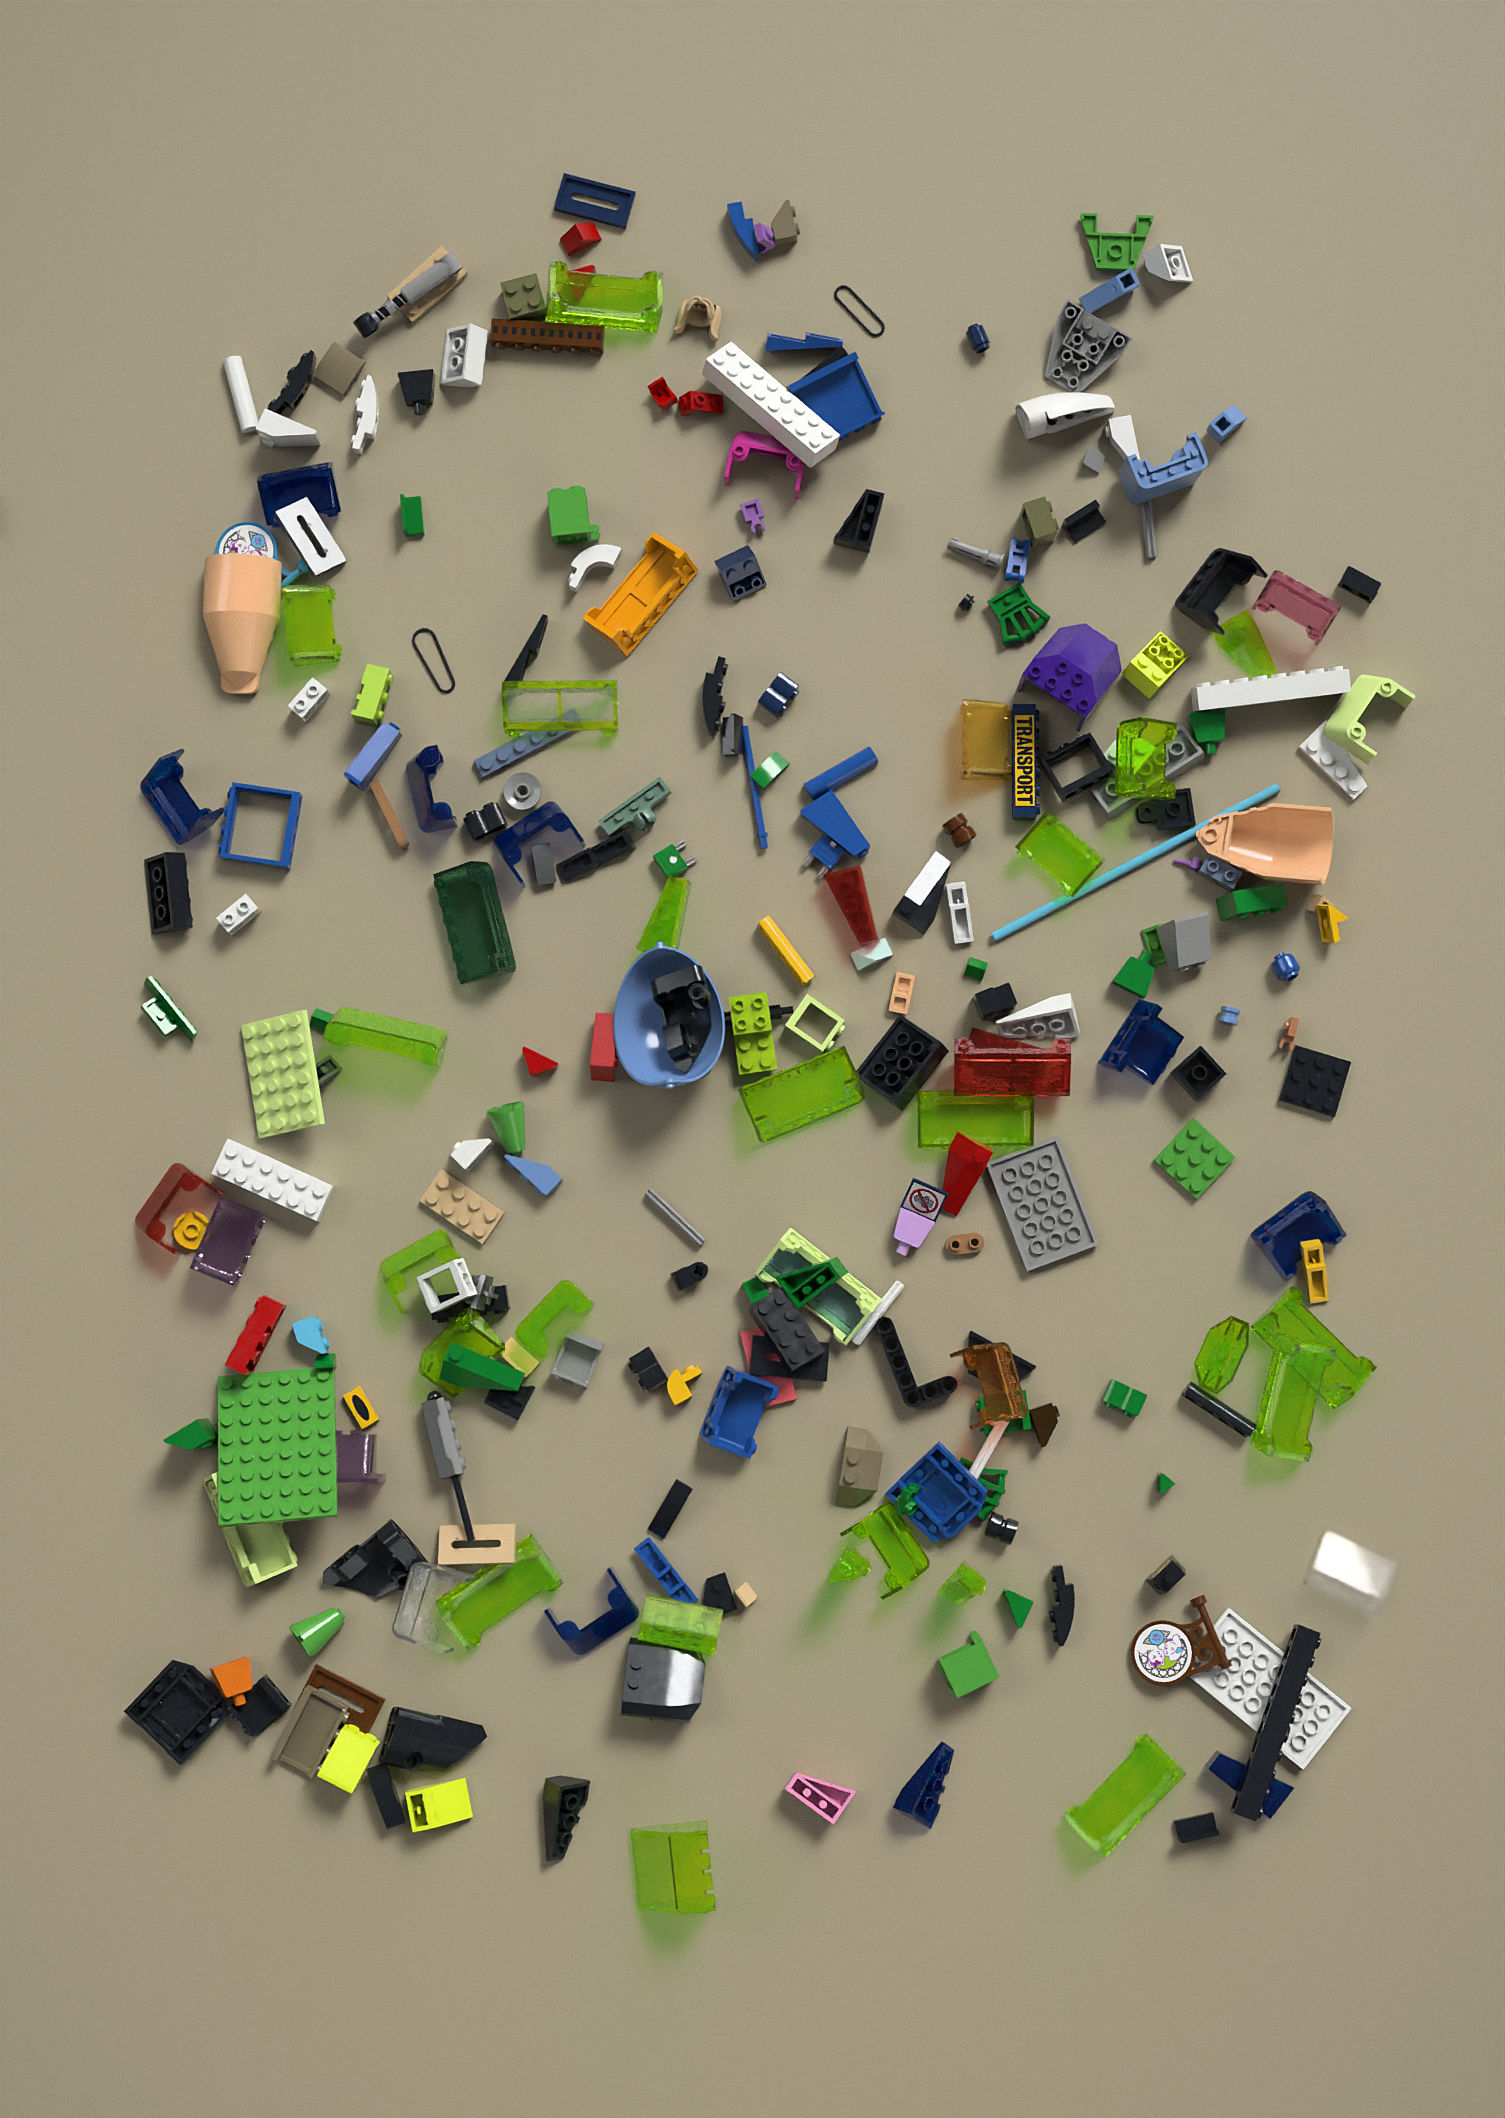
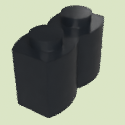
M493 802L484 805L481 811L476 812V810L468 812L466 817L463 818L473 842L508 826L498 803L494 804Z
M649 1346L629 1358L630 1363H628V1366L633 1374L637 1372L639 1375L638 1383L643 1391L647 1389L650 1392L668 1381V1377Z

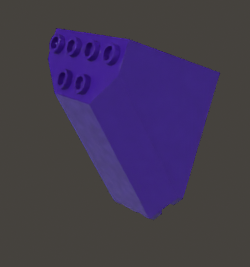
M1086 623L1061 627L1030 662L1023 672L1016 690L1020 692L1027 680H1029L1082 716L1076 729L1079 732L1122 671L1117 644L1107 639L1097 630L1092 629Z

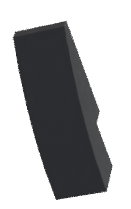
M676 1478L648 1530L664 1539L693 1488Z
M378 1764L366 1769L386 1828L390 1829L406 1823L388 1765Z

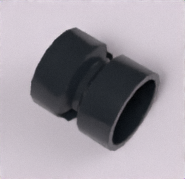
M992 1512L984 1535L993 1539L999 1537L1000 1542L1011 1545L1019 1522L1011 1518L1004 1520L1003 1515Z

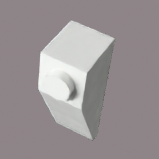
M1131 415L1108 419L1104 430L1112 446L1124 460L1134 454L1140 460Z

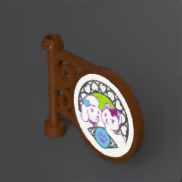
M1205 1595L1190 1600L1192 1607H1197L1200 1613V1618L1195 1622L1176 1624L1171 1621L1159 1620L1145 1625L1137 1632L1131 1645V1659L1135 1670L1144 1680L1158 1686H1170L1216 1665L1221 1670L1232 1666V1659H1227L1204 1605L1207 1603ZM1203 1622L1207 1634L1205 1637L1197 1639L1194 1636V1631L1199 1630L1198 1635H1202L1203 1629L1198 1625ZM1191 1628L1190 1634L1185 1629ZM1194 1642L1201 1643L1195 1649ZM1202 1648L1210 1649L1213 1653L1212 1661L1192 1670L1196 1657L1200 1661H1206L1210 1657L1208 1651H1205L1206 1656L1202 1657L1200 1650Z

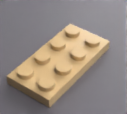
M442 246L438 248L387 295V298L392 300L395 298V295H399L400 289L436 264L448 252ZM462 268L457 274L449 279L447 278L413 304L407 303V305H403L400 311L414 324L468 275L467 271Z
M442 1169L419 1200L481 1244L485 1243L505 1213Z

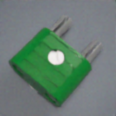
M685 840L675 845L671 844L653 855L654 861L668 881L688 870V866L697 861L695 855L684 861L678 850L687 845Z

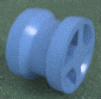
M1222 1006V1016L1219 1017L1218 1022L1237 1026V1016L1241 1010Z

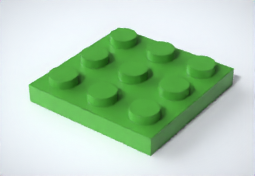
M1192 1118L1158 1154L1154 1161L1193 1198L1197 1199L1236 1157Z

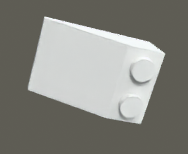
M264 409L255 428L262 443L270 447L273 445L277 447L316 446L322 443L316 430L268 409Z

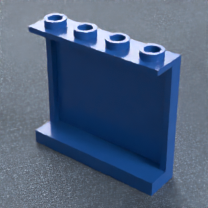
M856 352L786 386L789 392L840 434L839 441L849 437L847 433L853 430L857 433L865 429L864 425L869 422L875 424L881 421V416L885 414V412L881 411L860 367Z

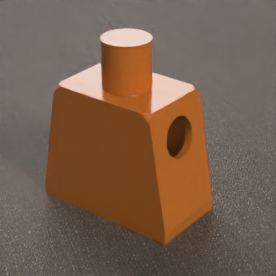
M244 1656L209 1668L222 1697L232 1696L235 1706L246 1703L244 1692L252 1689L249 1657Z

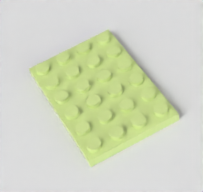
M300 1010L241 1025L259 1138L325 1124L307 1010Z

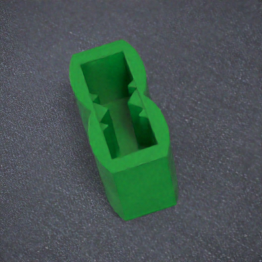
M1111 1379L1102 1400L1105 1401L1104 1406L1113 1410L1118 1407L1123 1410L1122 1414L1133 1418L1134 1415H1139L1148 1395Z

